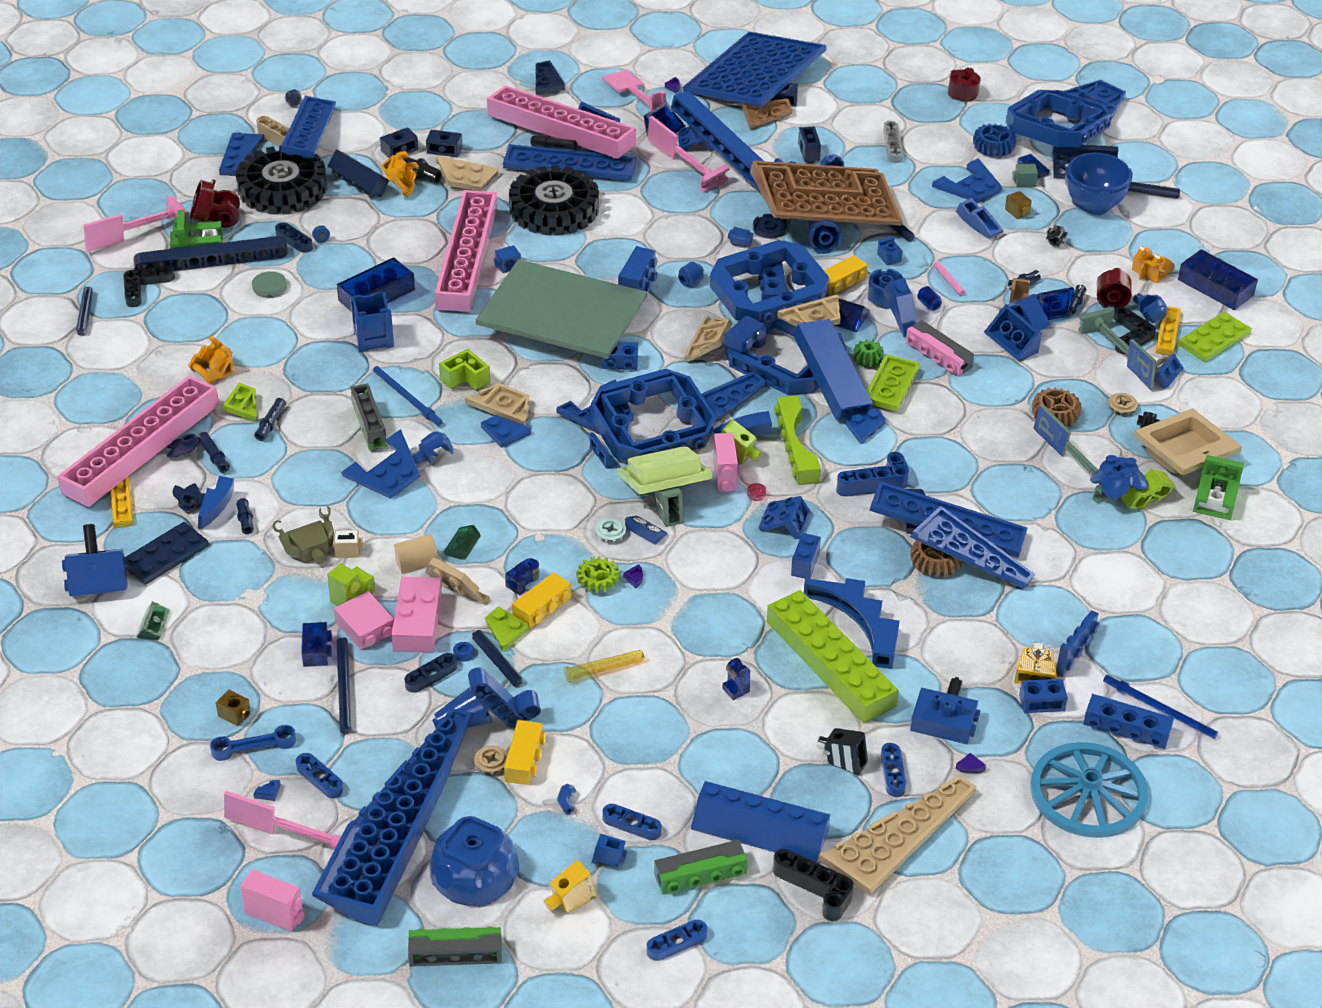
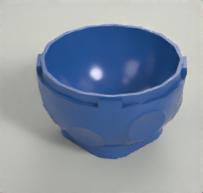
M1088 153L1075 157L1069 163L1065 173V184L1072 198L1073 205L1090 214L1102 215L1124 199L1130 188L1133 173L1131 168L1117 157L1103 153Z
M473 816L462 817L453 826L444 831L437 839L430 859L432 885L450 901L466 906H483L500 899L511 889L519 871V860L512 839L498 826Z

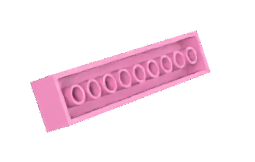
M505 85L487 98V112L489 116L531 129L534 132L546 134L547 136L576 140L578 146L611 156L612 158L619 159L636 146L635 127Z
M463 190L435 291L436 310L471 312L497 211V192Z
M190 375L59 474L57 480L61 494L90 507L219 406L216 387Z

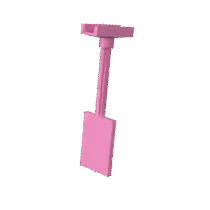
M628 70L602 76V80L617 92L629 90L649 105L650 117L653 116L659 122H667L665 92L653 93L648 97L638 89V87L644 86V83Z
M653 116L649 118L647 140L671 159H675L677 153L703 173L700 183V190L705 193L728 181L725 172L729 171L730 167L725 164L715 170L706 168L677 145L678 135Z
M173 196L166 197L167 209L164 212L123 223V215L119 214L84 224L85 251L89 252L123 242L124 231L163 219L177 217L178 210H185V215H188V211Z
M229 791L224 792V818L271 834L274 833L275 826L329 844L332 848H336L341 836L336 834L331 835L275 816V807Z

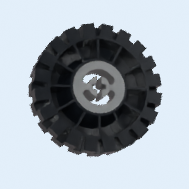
M274 146L267 147L266 153L261 149L253 152L254 157L248 155L244 158V162H240L237 166L238 170H236L235 175L240 200L243 203L246 202V206L251 209L255 207L256 211L261 213L268 209V214L277 215L279 209H282V214H291L290 208H294L296 212L303 211L304 205L310 208L315 205V200L320 201L323 198V194H326L327 191L324 161L317 154L313 158H303L295 154L287 155L284 152H280L281 146H279V151H276Z
M551 165V171H548L546 166L538 167V173L530 169L526 171V176L520 174L516 177V181H513L510 185V215H512L514 222H518L520 227L523 229L528 227V230L533 233H537L540 229L541 235L549 236L551 230L555 231V236L564 235V229L569 234L577 232V227L580 229L588 227V222L592 223L596 216H598V185L596 182H593V178L590 175L585 176V172L579 169L573 173L572 167L565 166L560 171V165Z

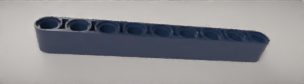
M273 236L140 252L134 255L133 261L134 269L171 266L174 268V271L280 259L287 256L288 248L284 237Z

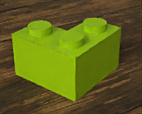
M469 349L439 363L440 380L450 389L463 382L468 383L475 390L491 383L490 366Z
M340 563L327 574L330 602L336 606L367 591L371 594L375 591L374 576L357 566L350 569Z

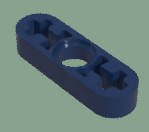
M282 222L275 226L276 236L284 237L287 244L299 252L307 253L313 249L312 239L290 224Z
M444 653L408 673L404 678L406 690L412 693L419 692L457 669L456 656L452 653ZM429 670L436 671V673L433 675L426 674V672Z

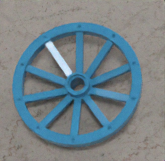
M1076 742L1053 748L1038 760L1031 777V795L1041 814L1055 826L1075 835L1100 838L1123 833L1141 819L1146 809L1148 787L1142 772L1128 757L1104 745ZM1081 754L1099 756L1100 759L1095 767H1088ZM1073 755L1082 772L1056 760ZM1107 760L1114 762L1124 769L1105 774L1101 772ZM1048 766L1073 776L1070 778L1040 779ZM1130 776L1136 785L1137 791L1107 781ZM1075 785L1048 802L1041 791V786ZM1107 790L1138 799L1135 809L1130 813ZM1078 792L1081 793L1070 819L1053 809V807ZM1099 794L1124 817L1122 820L1106 824ZM1087 797H1092L1099 825L1077 822Z

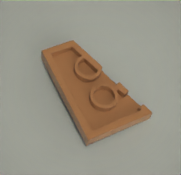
M789 99L772 100L763 107L749 104L742 105V110L750 130L792 114Z

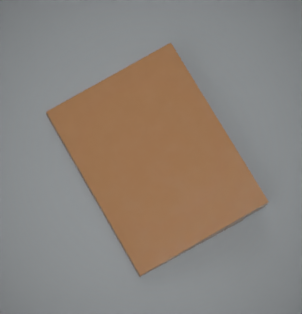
M768 161L752 162L750 173L774 218L885 225L903 224L883 173H879L878 169Z

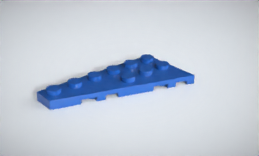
M939 506L910 535L911 538L1023 589L1035 576V573L942 506Z

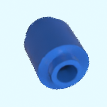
M735 226L729 230L728 239H730V243L744 247L746 245L751 246L754 233H751L750 230Z

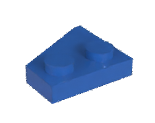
M878 408L844 417L845 425L860 444L865 442L867 436H872L876 433L877 429L884 426L886 420Z
M497 415L481 422V428L501 448L531 434L530 427Z

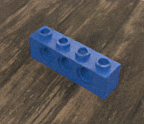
M782 262L762 268V272L758 274L761 301L787 291Z
M1092 693L1083 725L1165 749L1172 730L1174 717Z

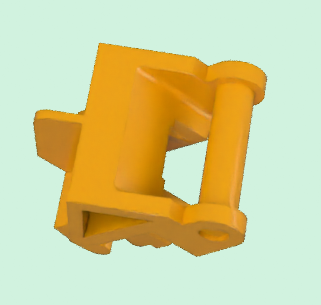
M406 151L396 153V156H391L380 165L387 175V179L392 181L402 191L404 197L411 195L415 187L414 180L416 178V173L412 169L419 167L416 162L406 163L403 160L404 157L407 158L409 156Z
M1140 246L1134 255L1132 270L1139 273L1138 279L1141 280L1146 277L1155 283L1159 282L1175 268V264L1171 260L1158 254L1154 256L1151 249Z
M210 336L209 340L212 343L209 346L204 345L201 347L200 351L193 355L188 366L191 370H195L205 378L208 384H213L216 379L220 380L234 373L233 352L214 336ZM209 363V372L206 371L202 366Z

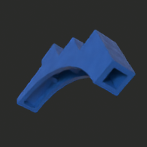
M805 578L803 593L809 599L831 605L853 619L864 631L870 643L872 663L876 667L892 669L900 620L880 618L882 600L864 598L866 581L846 578L844 584Z

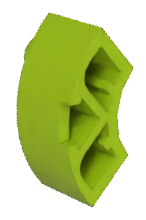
M1151 469L1144 475L1148 488L1136 489L1129 486L1128 491L1120 498L1130 509L1148 507V503L1154 500L1160 501L1176 487L1175 484L1164 472Z

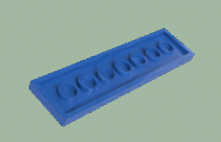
M305 96L285 136L280 152H284L287 155H300L303 158H313L335 110L336 101Z
M509 144L503 161V168L525 171L533 169L538 171V167L546 166L547 170L551 171V165H560V171L567 166L573 168V173L579 169L585 172V176L590 175L592 178L632 181L637 157L623 155L617 159L593 152Z
M880 481L869 511L919 526L939 506H942L1005 553L1019 558L1027 527Z

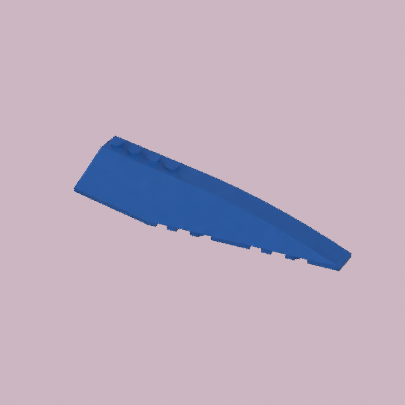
M452 708L436 725V730L432 734L429 733L425 738V742L412 752L408 761L405 760L384 783L385 787L380 792L375 793L368 806H364L359 811V816L349 822L312 892L313 897L356 921L375 926L379 925L440 797L470 723L471 712Z

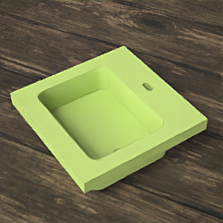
M679 447L628 459L626 467L617 468L618 476L639 495L713 479L712 471L700 463V456L688 447Z

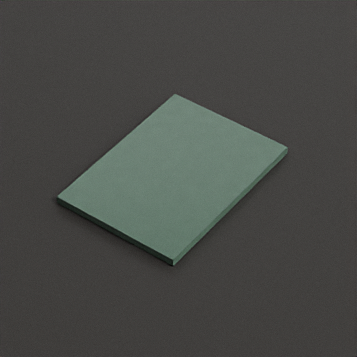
M518 259L476 318V325L608 359L645 301L647 292Z

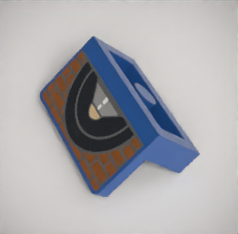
M1175 354L1163 357L1156 361L1154 378L1157 379L1163 389L1167 388L1184 367Z

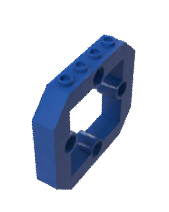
M1037 90L1008 107L1005 123L1011 132L1055 147H1080L1110 127L1111 113L1104 104L1061 90ZM1048 108L1065 114V117L1068 119H1081V122L1072 128H1067L1055 124L1051 118H1038L1039 112Z
M783 240L773 241L719 258L710 273V288L733 318L738 321L747 315L759 322L779 319L777 317L779 310L825 298L829 285V276L803 245ZM785 261L792 269V282L796 285H805L806 287L791 292L783 291L778 296L752 303L748 298V284L741 280L735 281L733 277L745 273L758 275L762 272L763 267Z
M780 318L771 322L762 321L763 337L761 340L756 341L752 347L761 348L765 346L766 334L773 328L793 336L796 326ZM837 332V334H838V336H839V338H840V340H841V342H842V344H843V346H844V348H845V350H846V347H845V344H844V340H843L842 334H840V333ZM725 345L730 368L745 375L755 371L765 380L766 385L786 395L811 394L819 389L808 364L796 374L775 364V359L772 356L763 355L760 357L748 351V349L742 354Z
M662 369L600 386L591 402L589 414L612 455L627 462L632 457L679 447H688L691 450L706 447L716 420L715 414L691 377L669 369ZM670 391L678 403L677 418L685 422L690 421L692 427L678 431L667 430L660 436L634 443L628 433L630 426L629 417L624 414H617L613 407L628 402L633 405H642L647 397Z

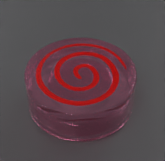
M760 483L750 484L747 488V496L751 500L760 501L766 497V487Z

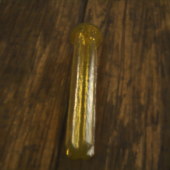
M636 650L573 667L565 666V677L568 682H571L572 679L642 662L645 656L642 650Z

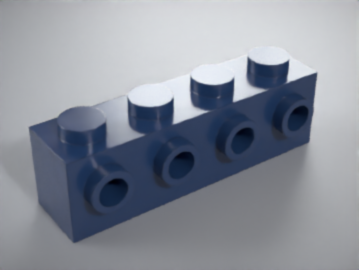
M338 149L335 150L327 165L333 169V174L339 177L341 175L344 176L343 180L350 184L354 182L353 186L360 190L364 188V193L371 197L374 195L381 197L389 183L386 177Z

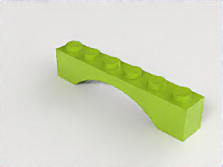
M799 395L777 397V405H774V414L778 416L777 424L778 428H781V439L785 440V452L789 453L788 463L792 465V477L796 478L798 485L820 483L821 467L818 457L803 447L795 434V430L802 419V405Z

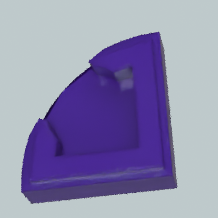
M674 77L665 82V88L677 93L680 90L679 79Z
M639 564L623 573V578L634 588L640 586L643 581L642 567Z
M969 753L956 763L955 769L964 773L965 771L980 773L986 769V764Z

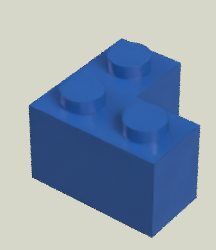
M1035 293L1008 304L1009 307L1038 331L1050 325Z

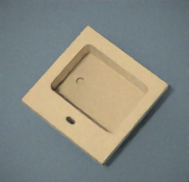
M1193 408L1135 430L1134 437L1146 446V453L1170 472L1180 473L1182 476L1203 468L1206 455L1225 459L1240 453L1242 449L1240 444Z

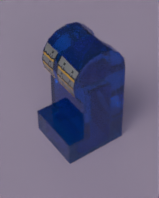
M533 558L520 562L505 574V587L519 596L525 592V586L539 578V562Z
M739 658L732 659L726 666V671L728 672L727 681L722 683V689L732 700H735L750 692V669L743 665Z

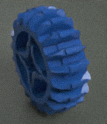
M984 124L975 130L973 136L974 148L977 149V152H982V155L987 154L988 157H1001L1002 155L1007 156V154H1011L1017 141L1015 133L1011 132L1007 126H1002V124Z

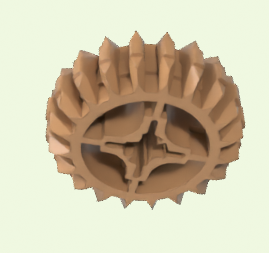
M1054 387V389L1047 388V390H1041L1032 401L1034 418L1037 417L1039 406L1042 404L1065 427L1077 423L1079 416H1081L1082 406L1079 398L1075 397V393L1070 394L1069 390L1064 391L1063 388L1056 389Z
M917 540L911 547L910 557L912 565L916 566V570H921L922 574L936 575L937 578L939 575H942L946 578L947 574L953 575L954 571H958L963 563L962 560Z

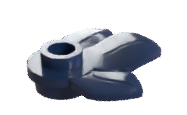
M187 434L181 439L174 440L166 446L172 449L167 454V457L176 458L181 454L191 453L200 443L199 438L195 434Z
M196 483L186 488L175 485L172 491L173 496L178 500V506L182 510L192 511L196 507L202 506L205 493L200 494Z

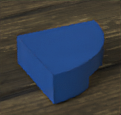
M270 780L269 783L257 787L253 793L254 799L275 801L281 786L280 780Z

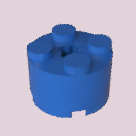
M893 269L873 271L869 277L867 299L874 304L880 305L883 309H889L890 306L883 290L889 282L903 278L902 274Z

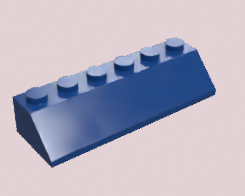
M705 781L697 799L691 830L731 841L739 839L742 844L771 852L787 849L817 863L829 832L830 814Z

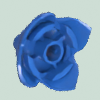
M1108 455L1106 460L1101 463L1100 468L1090 477V481L1093 484L1100 482L1104 494L1112 501L1123 496L1128 491L1129 486L1136 489L1148 488L1146 477L1138 469L1136 459L1132 457L1123 458Z

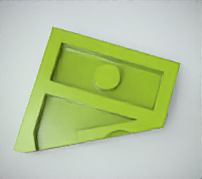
M238 383L223 404V411L256 422L255 388Z
M499 606L485 617L487 627L492 631L494 639H497L500 650L503 652L529 630V624Z

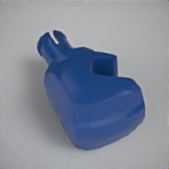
M1137 293V295L1133 296V302L1138 304V310L1144 315L1146 321H1150L1153 324L1166 317L1167 305L1159 295L1147 294L1143 296Z
M434 431L421 440V443L418 444L419 451L414 453L412 457L416 465L424 460L431 463L433 462L432 456H438L435 449L442 447L445 451L454 454L453 446L446 434Z

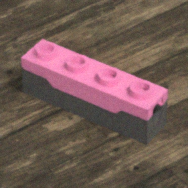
M923 320L907 329V344L957 377L973 367L974 353Z

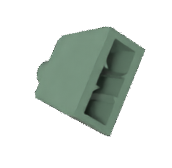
M678 487L654 491L655 508L665 527L684 523L682 491Z

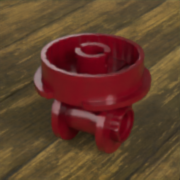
M214 179L211 182L200 180L191 206L190 222L221 221L222 228L234 226L239 220L238 209L240 199L237 194L229 190H213L216 182Z

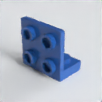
M690 126L684 127L678 132L679 147L683 150L700 142L710 152L715 150Z
M801 496L772 501L767 505L758 528L762 531L786 525L787 530L794 539H798L805 530L811 511Z

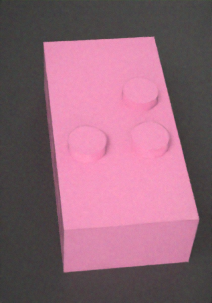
M401 576L392 629L393 651L434 653L442 600L441 578Z

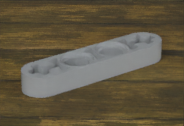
M886 121L883 132L887 157L890 162L899 163L903 157L899 126L895 121Z

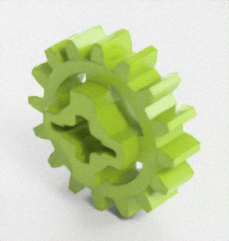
M600 556L595 560L593 557H590V561L584 559L583 564L578 565L577 582L581 584V588L588 587V592L592 589L596 593L599 590L606 592V588L613 589V584H618V565H615V561L608 562L607 557L604 560Z

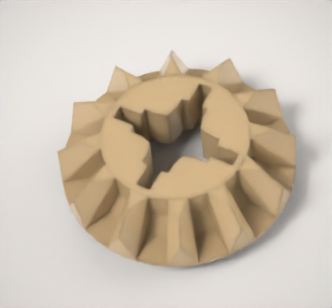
M1125 393L1114 394L1108 401L1109 409H1113L1114 413L1119 412L1121 415L1123 413L1127 415L1130 412L1135 413L1138 407L1137 400Z
M486 746L477 751L474 763L477 770L481 769L483 774L490 772L493 775L496 771L501 773L505 767L508 754L501 747ZM495 757V762L492 761L488 764V760L491 761Z

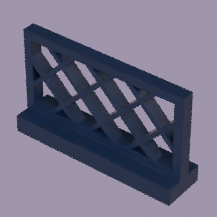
M1053 146L1051 154L1053 178L1065 179V173H1057V170L1062 168L1066 171L1067 166L1065 165L1082 154L1103 153L1118 158V146Z

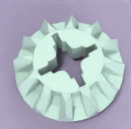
M606 518L596 524L595 534L598 535L599 540L605 539L606 542L609 540L615 542L616 539L622 540V537L626 535V526L619 519Z

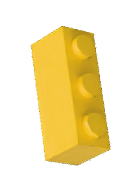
M853 255L825 269L824 271L829 276L826 297L838 294L867 279L868 264Z
M551 573L512 603V615L529 624V629H531L563 603L569 601L571 598V583L556 573Z
M517 721L504 767L505 782L530 785L532 777H536L538 768L536 762L541 760L542 748L540 747L546 741L543 723Z

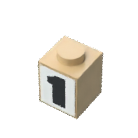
M335 530V558L359 557V551L363 549V538H359V530Z

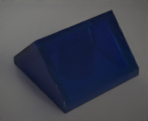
M667 102L644 115L647 137L649 118L651 116L674 133L686 127Z
M839 298L840 324L834 326L857 333L869 315L870 310L865 306Z

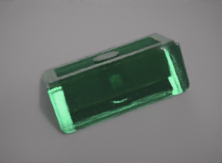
M475 525L459 527L443 554L460 560H466L481 536Z
M152 601L145 611L136 637L159 640L170 609Z

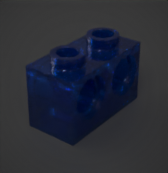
M327 622L302 623L301 654L303 667L328 666V657H332V646L328 645L329 642H332V630H328Z

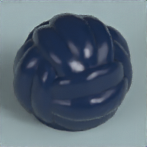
M292 89L285 94V101L291 106L299 105L302 95L298 90Z

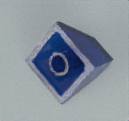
M1069 287L1036 294L1048 320L1070 316L1074 288Z

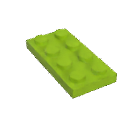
M1224 311L1179 339L1178 346L1203 362H1207L1249 335L1252 328Z
M886 354L867 389L873 402L872 406L898 412L920 369V363Z

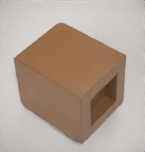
M1013 278L1009 303L1028 296L1029 280Z

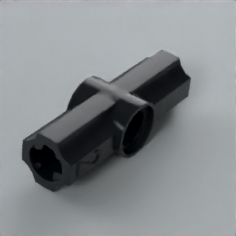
M403 158L406 163L416 162L419 165L418 168L412 169L416 173L415 179L422 177L436 184L440 182L442 177L441 171L430 166L425 159Z

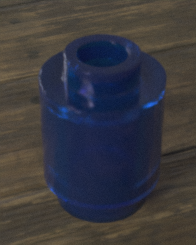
M930 286L922 287L918 291L917 299L927 309L935 311L941 306V297Z

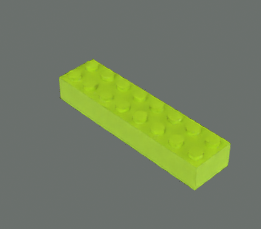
M801 590L767 606V623L863 724L897 707L899 690Z

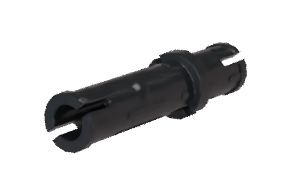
M533 136L530 139L531 146L573 151L577 148L576 140L556 139L550 136Z

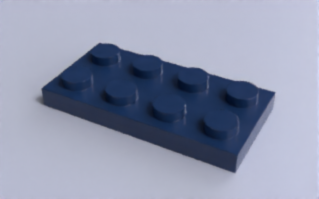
M184 521L124 557L125 566L130 573L146 585L209 546L206 538Z

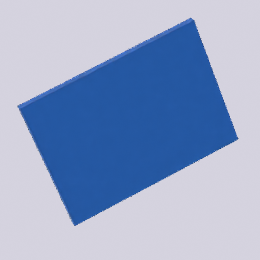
M748 31L685 84L683 92L690 91L693 94L763 107L827 50V47L824 44Z

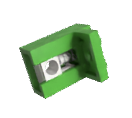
M178 210L177 217H174L173 231H170V249L223 243L221 221L187 223L185 210Z
M1206 455L1193 512L1231 520L1244 463Z

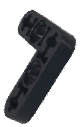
M161 266L126 271L123 275L126 305L128 307H138L142 303L141 285L173 281L175 279L174 268L171 266Z
M1118 306L1114 309L1113 319L1130 330V332L1119 337L1128 346L1132 338H1138L1139 340L1135 341L1142 346L1155 337L1156 328L1154 325L1124 306ZM1115 345V351H1117L1120 354H1125L1117 345Z

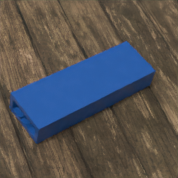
M830 319L799 323L793 336L835 420L870 410L873 402Z

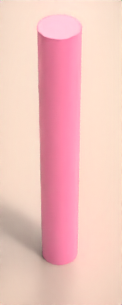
M939 261L935 262L934 267L960 296H963L965 290Z

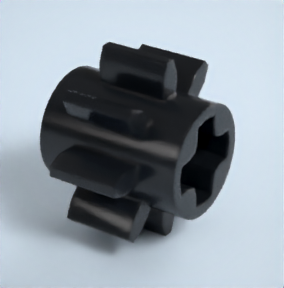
M1055 225L1053 229H1048L1046 239H1048L1050 245L1059 247L1061 243L1064 244L1066 242L1068 232H1065L1064 227Z
M1145 411L1143 416H1138L1137 425L1143 428L1160 420L1157 419V414Z

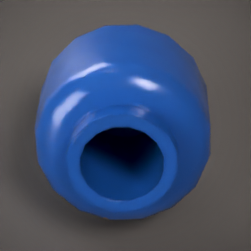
M689 262L681 267L678 275L680 283L689 287L698 284L704 277L703 267L695 262Z

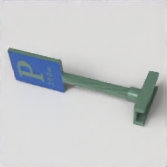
M1110 307L1079 316V319L1082 321V327H1078V331L1081 334L1094 330L1102 331L1128 356L1127 367L1150 389L1153 388L1156 360L1134 339L1130 340L1128 346L1108 327L1112 326L1114 311Z
M1043 404L1040 405L1033 429L1061 456H1064L1067 450L1093 475L1098 469L1069 442L1071 431ZM1100 482L1096 486L1092 498L1096 503L1109 498L1104 494Z

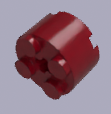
M969 67L952 70L949 78L948 96L954 100L956 98L960 99V102L975 100L979 94L981 77L974 72L973 68Z
M1113 268L1097 277V301L1102 307H1114L1115 309L1118 306L1125 307L1129 304L1132 297V280L1126 272L1120 268Z

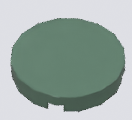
M263 272L252 280L253 292L261 297H267V295L276 297L287 288L285 276L278 272Z

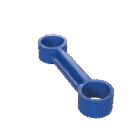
M281 725L275 729L274 733L233 741L224 736L216 737L210 743L211 755L215 760L224 761L229 759L233 752L276 745L281 749H289L296 743L295 729L290 725ZM282 735H291V737L287 739L279 738ZM221 746L228 747L223 751L215 750L216 748Z

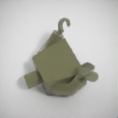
M327 506L328 514H322L321 508L319 509V516L324 520L323 523L319 520L285 533L283 529L278 530L275 527L277 522L281 523L280 520H276L273 523V530L279 532L278 538L288 555L299 558L303 563L315 561L316 564H322L325 562L326 556L330 554L329 548L333 545L335 536L332 521L329 520L331 514L329 506Z

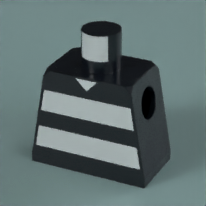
M835 728L828 738L820 736L817 741V748L826 750L828 762L848 772L860 775L868 762L865 732Z

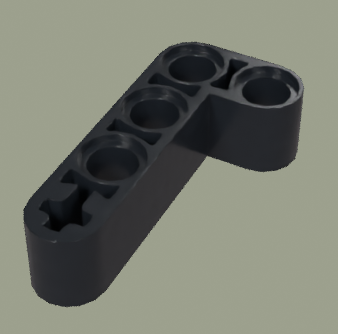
M779 849L774 853L773 873L775 876L822 897V915L826 920L832 922L842 917L852 901L854 883L851 878L787 849Z

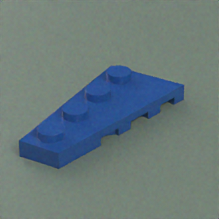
M232 133L219 168V175L236 176L237 166L240 162H244L245 157L258 149V144L265 140L264 134Z
M753 371L702 393V396L716 416L715 422L763 388L765 380Z
M1091 610L1081 622L1080 627L1077 626L1073 636L1070 635L1067 638V644L1063 643L1060 646L1056 675L1063 677L1067 670L1071 671L1075 658L1079 659L1083 646L1089 644L1091 634L1096 633L1099 628L1100 622H1097L1099 613Z

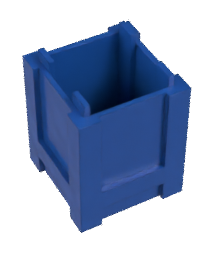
M386 292L350 297L354 335H356L359 352L376 348L394 347L391 310H388Z

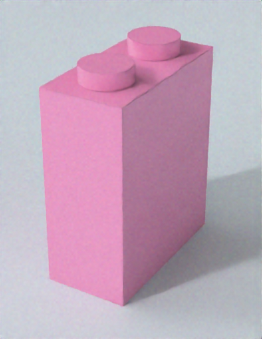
M733 433L714 434L713 464L717 492H735L737 488L738 462Z
M369 591L334 608L335 622L360 650L392 635L394 618Z
M252 869L240 885L245 914L293 932L297 924L300 925L304 919L300 887Z

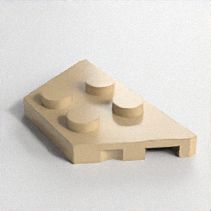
M437 156L436 163L441 167L440 171L445 177L446 184L458 188L481 191L494 175H498L499 168L442 156Z
M834 295L779 310L777 317L796 327L802 322L830 319L833 325L840 324L839 296Z
M705 316L684 355L686 362L722 346L725 333L733 325L730 319L715 317L714 320H710L709 316Z
M497 383L489 388L480 390L479 395L474 397L468 395L464 398L465 404L526 426L529 394Z
M435 557L429 562L425 573L434 578H441L443 586H451L458 594L462 596L466 594L485 605L490 600L488 595L478 591L480 588L465 573Z

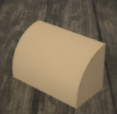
M432 534L394 544L395 561L401 574L427 567L433 557L439 560Z

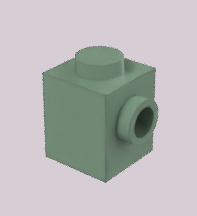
M1016 164L1015 171L1012 172V180L1015 181L1016 187H1036L1038 176L1036 164Z

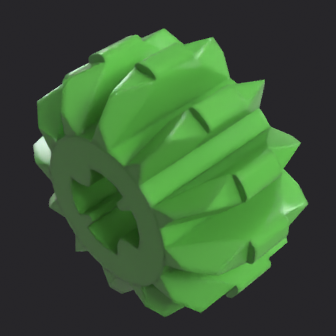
M867 339L865 342L859 341L854 347V361L857 362V365H863V368L866 366L870 368L878 366L879 363H882L884 350L879 342L874 343L873 340L868 341Z

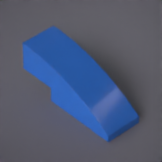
M973 198L959 203L955 212L977 232L989 238L1003 232L1002 227L985 206L979 207Z
M769 411L753 413L733 419L754 436L771 434L772 422ZM730 421L713 429V433H722V430L729 424Z
M219 476L215 489L207 488L198 515V529H203L209 525L225 509L234 492V478Z

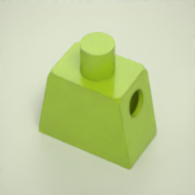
M732 419L722 430V433H733L738 464H744L748 458L757 462L762 452L754 448L756 437Z

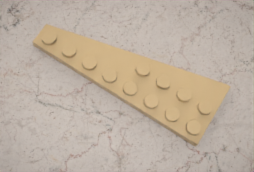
M958 775L940 785V788L933 793L924 794L922 799L913 804L911 802L906 804L905 808L896 813L894 811L872 823L865 831L861 833L856 832L851 835L850 839L843 843L838 842L834 845V848L825 853L822 851L819 854V860L834 871L851 878L856 886L871 895L976 792L977 786Z

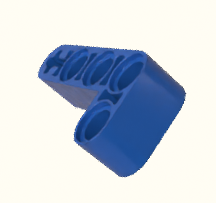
M890 452L887 455L886 466L840 472L837 475L836 492L840 496L845 497L876 493L880 481L904 489L908 485L909 467L903 454L900 452Z
M478 667L469 671L468 679L472 694L507 727L516 728L518 720L529 721L541 713L538 695L534 690H526L513 697L484 668Z

